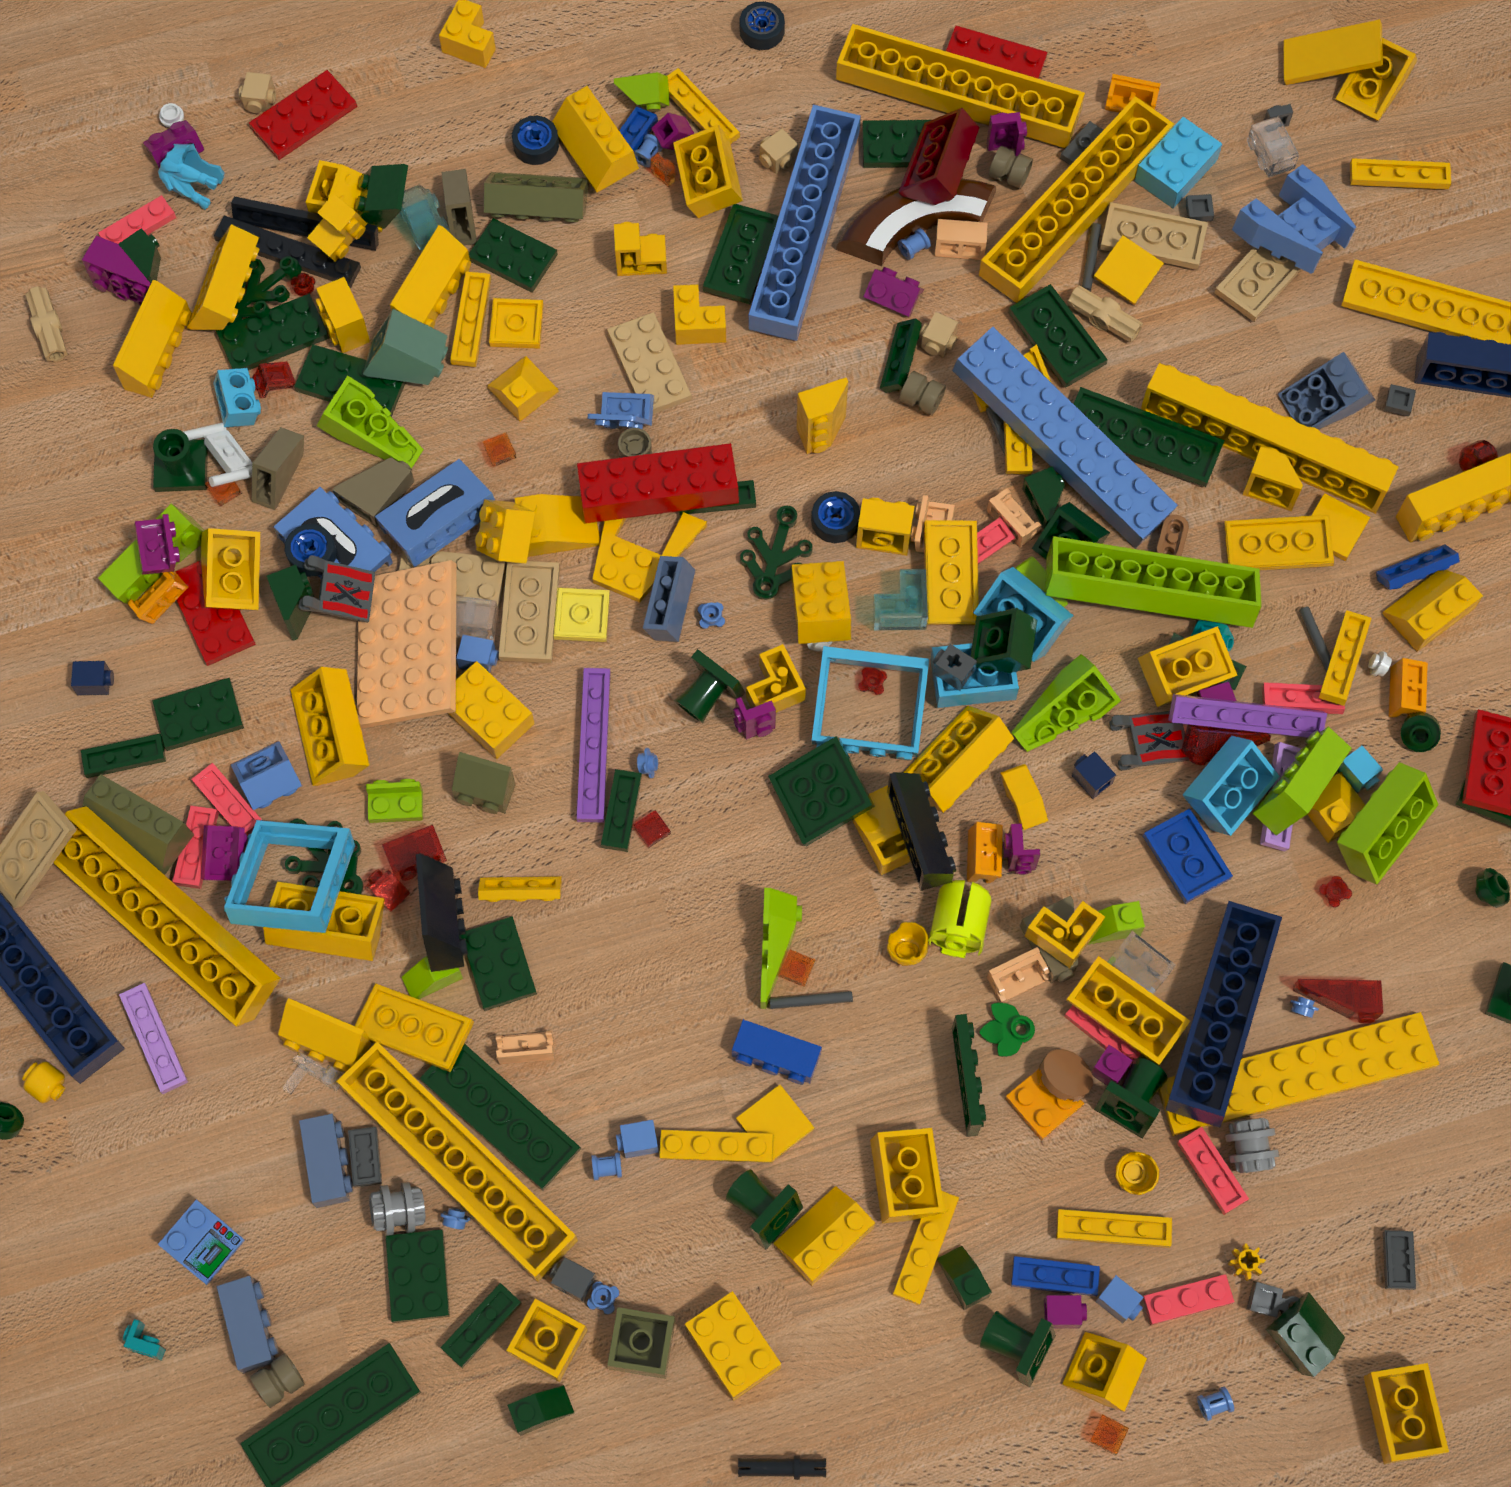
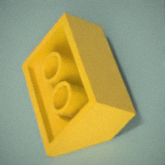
M847 377L798 393L796 429L807 454L825 451L828 447H831L846 418Z
M1448 570L1435 572L1383 611L1382 614L1418 652L1474 610L1483 595L1465 576Z
M288 998L278 1036L284 1042V1047L298 1052L299 1049L309 1052L308 1057L320 1063H323L324 1059L334 1063L333 1068L343 1073L350 1069L369 1050L372 1043L364 1030Z
M911 1129L878 1132L870 1139L882 1224L911 1221L944 1213L933 1129Z
M835 1186L779 1237L773 1245L805 1280L813 1286L874 1229L875 1222L856 1201Z

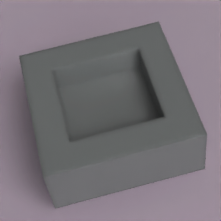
M1291 104L1284 106L1276 105L1267 109L1263 121L1266 131L1289 126L1293 115Z
M1211 194L1188 195L1186 197L1185 203L1189 219L1213 221L1214 210Z
M1391 384L1384 411L1409 417L1416 390Z

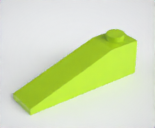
M348 375L317 424V427L342 442L384 460L391 457L398 462L400 460L404 461L411 469L424 450L404 427H400L390 416V411L378 403L375 395L369 388Z
M1080 654L1060 671L1011 733L1025 751L1028 752L1054 740L1058 734L1067 730L1074 731L1078 729V725L1084 722L1102 718L1121 699L1097 667Z
M765 887L760 1009L767 1008L796 932V922H802V905H797V896Z

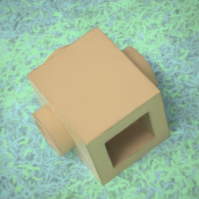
M253 72L246 73L244 85H241L239 88V99L242 100L246 111L263 113L271 107V104L275 103L276 90L271 75Z
M780 129L772 136H767L760 144V162L765 168H770L775 174L782 169L789 168L793 161L797 159L798 144L783 129Z
M935 312L930 323H925L919 335L922 338L921 348L925 349L930 355H938L944 358L947 351H952L957 342L958 321Z

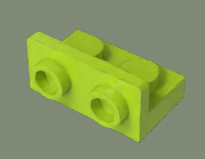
M402 779L400 782L389 783L386 780H376L373 784H366L369 823L423 820V789L420 782L414 779Z

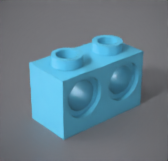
M248 368L217 370L213 385L224 427L254 425L257 416L261 413V406L259 400L255 399V382L253 378H250Z

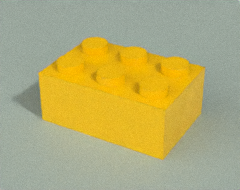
M719 125L673 142L686 205L698 218L743 201L730 139Z
M844 561L793 564L792 591L798 644L851 640V614Z
M477 661L456 679V712L448 714L496 760L535 724L532 712Z
M733 1291L685 1323V1329L733 1401L781 1369V1362Z
M1428 1363L1375 1371L1363 1376L1384 1465L1439 1456L1449 1452Z

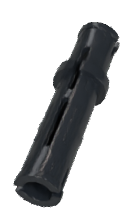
M794 1456V1459L738 1458V1467H750L739 1468L738 1477L777 1476L794 1477V1480H800V1477L826 1478V1468H814L826 1467V1458L800 1459V1456Z

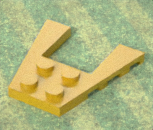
M683 512L662 555L617 537L626 518L605 521L592 579L593 583L640 603L653 588L660 556L679 557L685 549L692 545L697 535L706 529L707 521Z

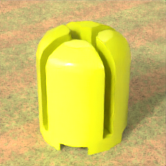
M953 880L940 888L928 939L929 945H931L932 941L935 945L942 948V954L965 958L966 953L979 951L978 955L982 953L992 901L988 890L972 882L962 926H957L965 880Z

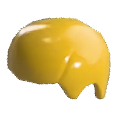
M903 922L894 933H890L887 951L891 959L902 966L920 963L926 957L929 946V937L925 928L916 922Z
M1133 1151L1120 1158L1116 1165L1115 1178L1120 1187L1126 1192L1134 1195H1143L1152 1191L1158 1183L1159 1168L1151 1156Z

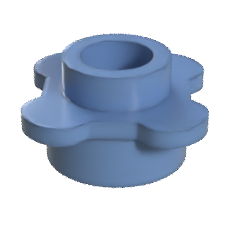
M710 602L701 604L698 607V613L701 615L700 627L707 629L709 626L722 627L725 624V619L722 617L723 605L721 603Z
M645 748L644 753L638 754L637 767L639 773L649 774V778H654V771L658 770V758L654 753L650 752L649 748Z
M1298 996L1297 1001H1290L1293 1003L1292 1012L1313 1018L1314 1011L1319 1010V1008L1313 1007L1315 1001Z
M449 1208L448 1211L441 1213V1217H444L442 1225L454 1229H465L466 1222L470 1221L471 1217L465 1216L466 1211L457 1208Z
M595 1282L592 1285L591 1298L587 1301L588 1307L591 1310L596 1308L603 1310L605 1314L613 1313L615 1310L613 1305L615 1298L619 1296L618 1288L603 1285L602 1282ZM602 1295L606 1296L604 1301L600 1299Z

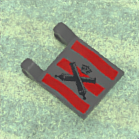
M313 555L305 559L304 569L322 572L319 600L311 596H304L303 599L299 600V609L368 623L375 572L326 561Z
M1170 711L1130 716L1114 715L1109 722L1110 729L1112 731H1119L1130 727L1135 755L1127 754L1120 757L1118 761L1119 769L1125 771L1142 766L1190 761L1191 758L1183 724L1170 722L1168 720Z

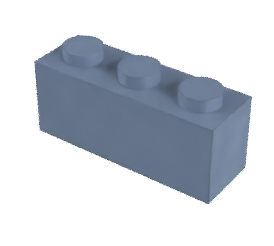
M660 556L643 625V629L656 641L679 642L695 575V569L684 557Z
M333 1113L299 1120L312 1204L316 1208L350 1201L349 1193L353 1192L351 1176H346L344 1165H348L349 1161L346 1148L341 1149L340 1138L344 1137L342 1121H337Z
M247 1276L217 1286L237 1370L241 1373H246L271 1365L279 1351L275 1338H270L267 1327L271 1326V1319L268 1310H263L260 1299L264 1298V1292L260 1281L256 1282L254 1278Z

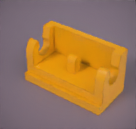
M1113 74L1105 110L1120 113L1135 96L1155 110L1161 83Z
M175 571L162 573L163 575L139 600L134 602L130 599L128 605L139 619L154 624L188 588Z
M1402 658L1390 667L1389 717L1396 718L1404 713L1409 717L1411 714L1426 712L1428 662Z
M976 822L968 830L967 882L986 879V883H991L995 879L1002 877L1003 825Z

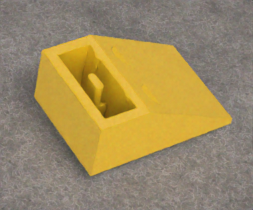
M319 160L306 199L308 211L317 213L334 193L358 213L355 210V204L358 196L361 195L362 188H359V180L362 173L345 165ZM378 227V232H382L383 228Z
M888 785L870 793L869 795L875 807L852 820L881 875L911 862L887 793Z

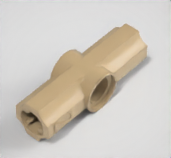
M1080 285L1074 289L1067 302L1068 306L1088 317L1090 323L1095 328L1101 331H1107L1108 329L1130 343L1135 340L1143 326L1142 322L1122 311L1120 305L1115 300L1109 297H1103L1102 299Z
M31 288L25 295L32 317H30L37 338L40 339L44 356L47 361H61L68 353L61 334L63 329L59 317L53 309L50 295L46 288Z

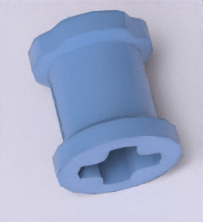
M646 134L641 147L634 151L637 163L647 168L651 167L652 159L657 152H661L663 149L657 137L652 134Z
M921 228L915 230L914 234L906 240L901 239L898 241V248L907 260L913 259L914 254L923 248L928 249L931 247L927 234Z
M620 1152L615 1153L614 1156L598 1158L596 1155H591L594 1181L598 1180L599 1177L616 1175L618 1178L622 1177Z
M1225 1386L1220 1387L1218 1392L1208 1396H1197L1199 1409L1206 1421L1212 1420V1416L1219 1413L1234 1411L1232 1398Z

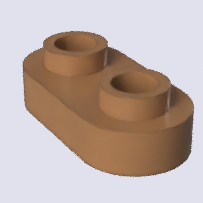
M1170 515L1164 520L1156 547L1157 553L1165 554V551H1170L1173 555L1182 556L1189 530V524L1184 517ZM1175 528L1178 530V533H1173L1170 529Z

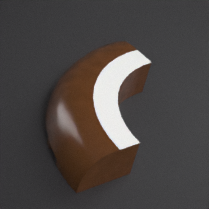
M962 178L956 196L948 202L944 201L937 205L903 197L898 193L900 187L874 200L852 220L840 238L836 250L882 267L889 254L898 246L899 240L904 239L910 234L912 236L918 228H921L923 231L932 229V226L937 225L938 219L983 222L996 193V186L982 181Z

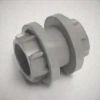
M1249 1119L1229 1124L1230 1134H1225L1226 1142H1235L1236 1154L1229 1155L1230 1163H1235L1237 1172L1248 1173L1270 1170L1276 1166L1274 1157H1279L1278 1149L1270 1150L1268 1136H1274L1276 1133L1275 1128L1269 1127L1268 1119Z
M409 1182L401 1183V1191L390 1193L388 1185L380 1186L379 1192H373L369 1196L372 1227L376 1231H384L386 1236L394 1234L395 1226L405 1225L406 1232L410 1233L415 1232V1226L423 1225L425 1222V1205L422 1189L411 1187Z

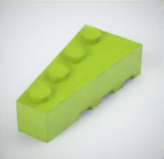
M171 503L156 519H162L163 514H168L169 522L174 521L176 537H172L173 547L178 546L181 562L201 545L202 532L205 530L190 515ZM136 539L98 579L117 599L128 604L130 599L133 601L137 600L163 574L142 575Z
M1329 726L1320 733L1317 730L1314 731L1305 741L1307 745L1294 757L1295 761L1285 770L1280 780L1253 812V815L1276 836L1310 812L1352 749Z

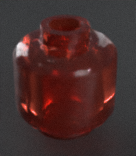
M1477 440L1461 450L1459 454L1460 468L1465 472L1498 458L1497 450L1489 441Z

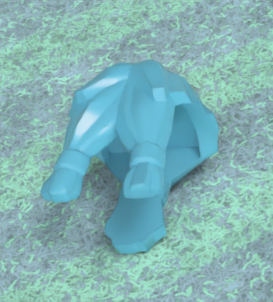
M194 143L173 144L175 147L167 152L166 158L160 164L158 170L159 178L165 184L168 191L173 190L179 195L191 199L202 209L206 210L210 206V199L195 192L190 183L206 184L210 189L214 190L217 184L222 183L225 172L221 166L209 164L203 160L198 154Z

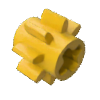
M1245 1243L1242 1247V1252L1236 1248L1232 1250V1254L1236 1258L1229 1261L1228 1265L1234 1266L1236 1270L1234 1277L1239 1274L1245 1275V1280L1249 1281L1252 1272L1257 1276L1262 1274L1258 1266L1264 1264L1266 1260L1260 1259L1257 1254L1260 1250L1259 1247L1251 1250L1248 1244ZM1245 1256L1247 1261H1252L1253 1263L1249 1268H1247L1245 1263H1241Z

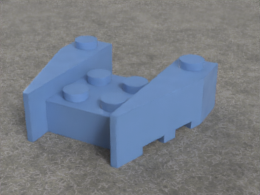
M1302 164L1287 175L1279 193V197L1291 205L1289 208L1277 215L1256 198L1240 209L1232 231L1251 246L1257 249L1262 246L1272 251V256L1279 259L1283 256L1296 262V267L1312 274L1323 254L1321 250L1333 241L1345 249L1356 226L1323 180Z

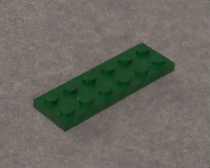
M1080 387L1074 405L1127 457L1200 486H1207L1225 440Z
M465 1043L451 1072L432 1065L419 1078L422 1083L542 1191L581 1150L578 1144Z
M388 1343L240 1443L266 1487H284L419 1395L421 1391L392 1345Z

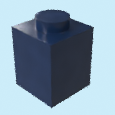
M73 661L71 687L77 696L109 695V688L114 684L113 670L109 669L105 661Z
M1095 751L1089 756L1084 754L1074 763L1075 767L1072 777L1092 799L1113 784L1116 774Z

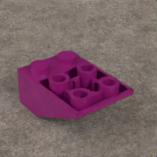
M96 235L82 258L92 285L102 292L107 290L122 300L128 301L129 299L141 306L151 283L119 244Z

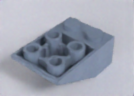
M1345 352L1337 355L1278 393L1289 414L1296 422L1316 429H1321L1346 418L1375 401L1369 388Z

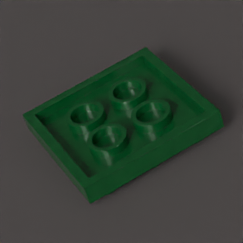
M837 736L768 776L802 844L806 847L875 807L846 749Z

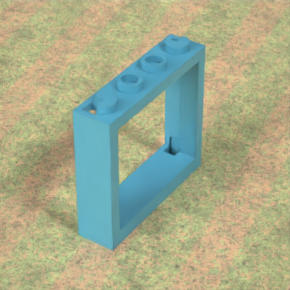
M823 646L812 744L817 745V748L834 738L821 735L830 662L919 673L911 746L840 738L847 753L859 754V750L870 751L869 755L875 757H885L886 753L896 754V758L901 760H912V757H917L929 659Z
M256 820L252 834L248 835L246 850L240 856V866L237 874H234L232 877L230 893L224 899L226 902L224 912H226L230 923L325 933L355 847L350 828ZM268 844L331 849L310 911L246 905Z

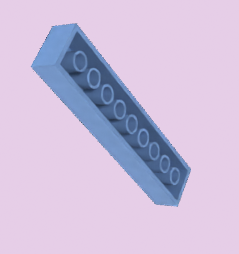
M818 105L812 106L750 308L749 330L794 341L798 340L860 133L861 115Z
M994 327L990 328L957 359L952 371L1032 447L1037 454L1053 467L1135 549L1176 509L1178 505Z

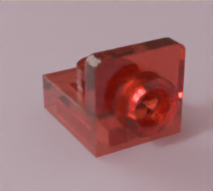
M288 361L259 364L252 377L255 382V390L258 391L260 398H266L269 390L293 388L295 385V379Z
M377 869L367 878L369 883L365 886V889L370 891L375 897L384 898V907L389 912L396 908L410 894L407 888L389 869H383L382 871Z

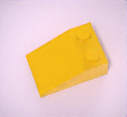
M1382 38L1383 66L1350 72L1336 97L1337 101L1377 121L1381 119L1417 62L1415 53Z
M537 494L514 498L516 504L535 512L528 557L600 546L597 522L585 524L580 496Z
M212 528L203 531L201 539V565L205 607L258 610L260 532Z
M1218 626L1138 657L1157 707L1172 702L1173 694L1187 696L1238 676Z

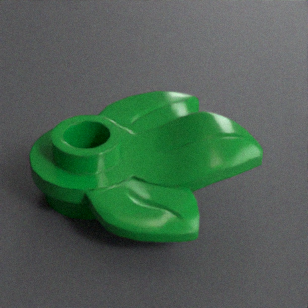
M994 1003L991 1005V1011L995 1020L984 1025L979 1034L987 1042L998 1044V1056L1009 1057L1019 1051L1022 1043L1032 1039L1035 1033V1026L1030 1018L1019 1015L1013 1005ZM1023 1026L1026 1032L1018 1034L1016 1027Z

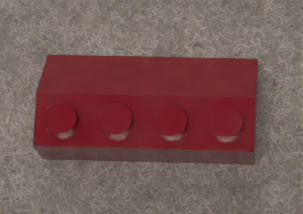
M963 108L924 123L898 192L901 196L933 205L944 201L948 202L956 196L960 180L963 177L964 169L970 158V153L980 128Z

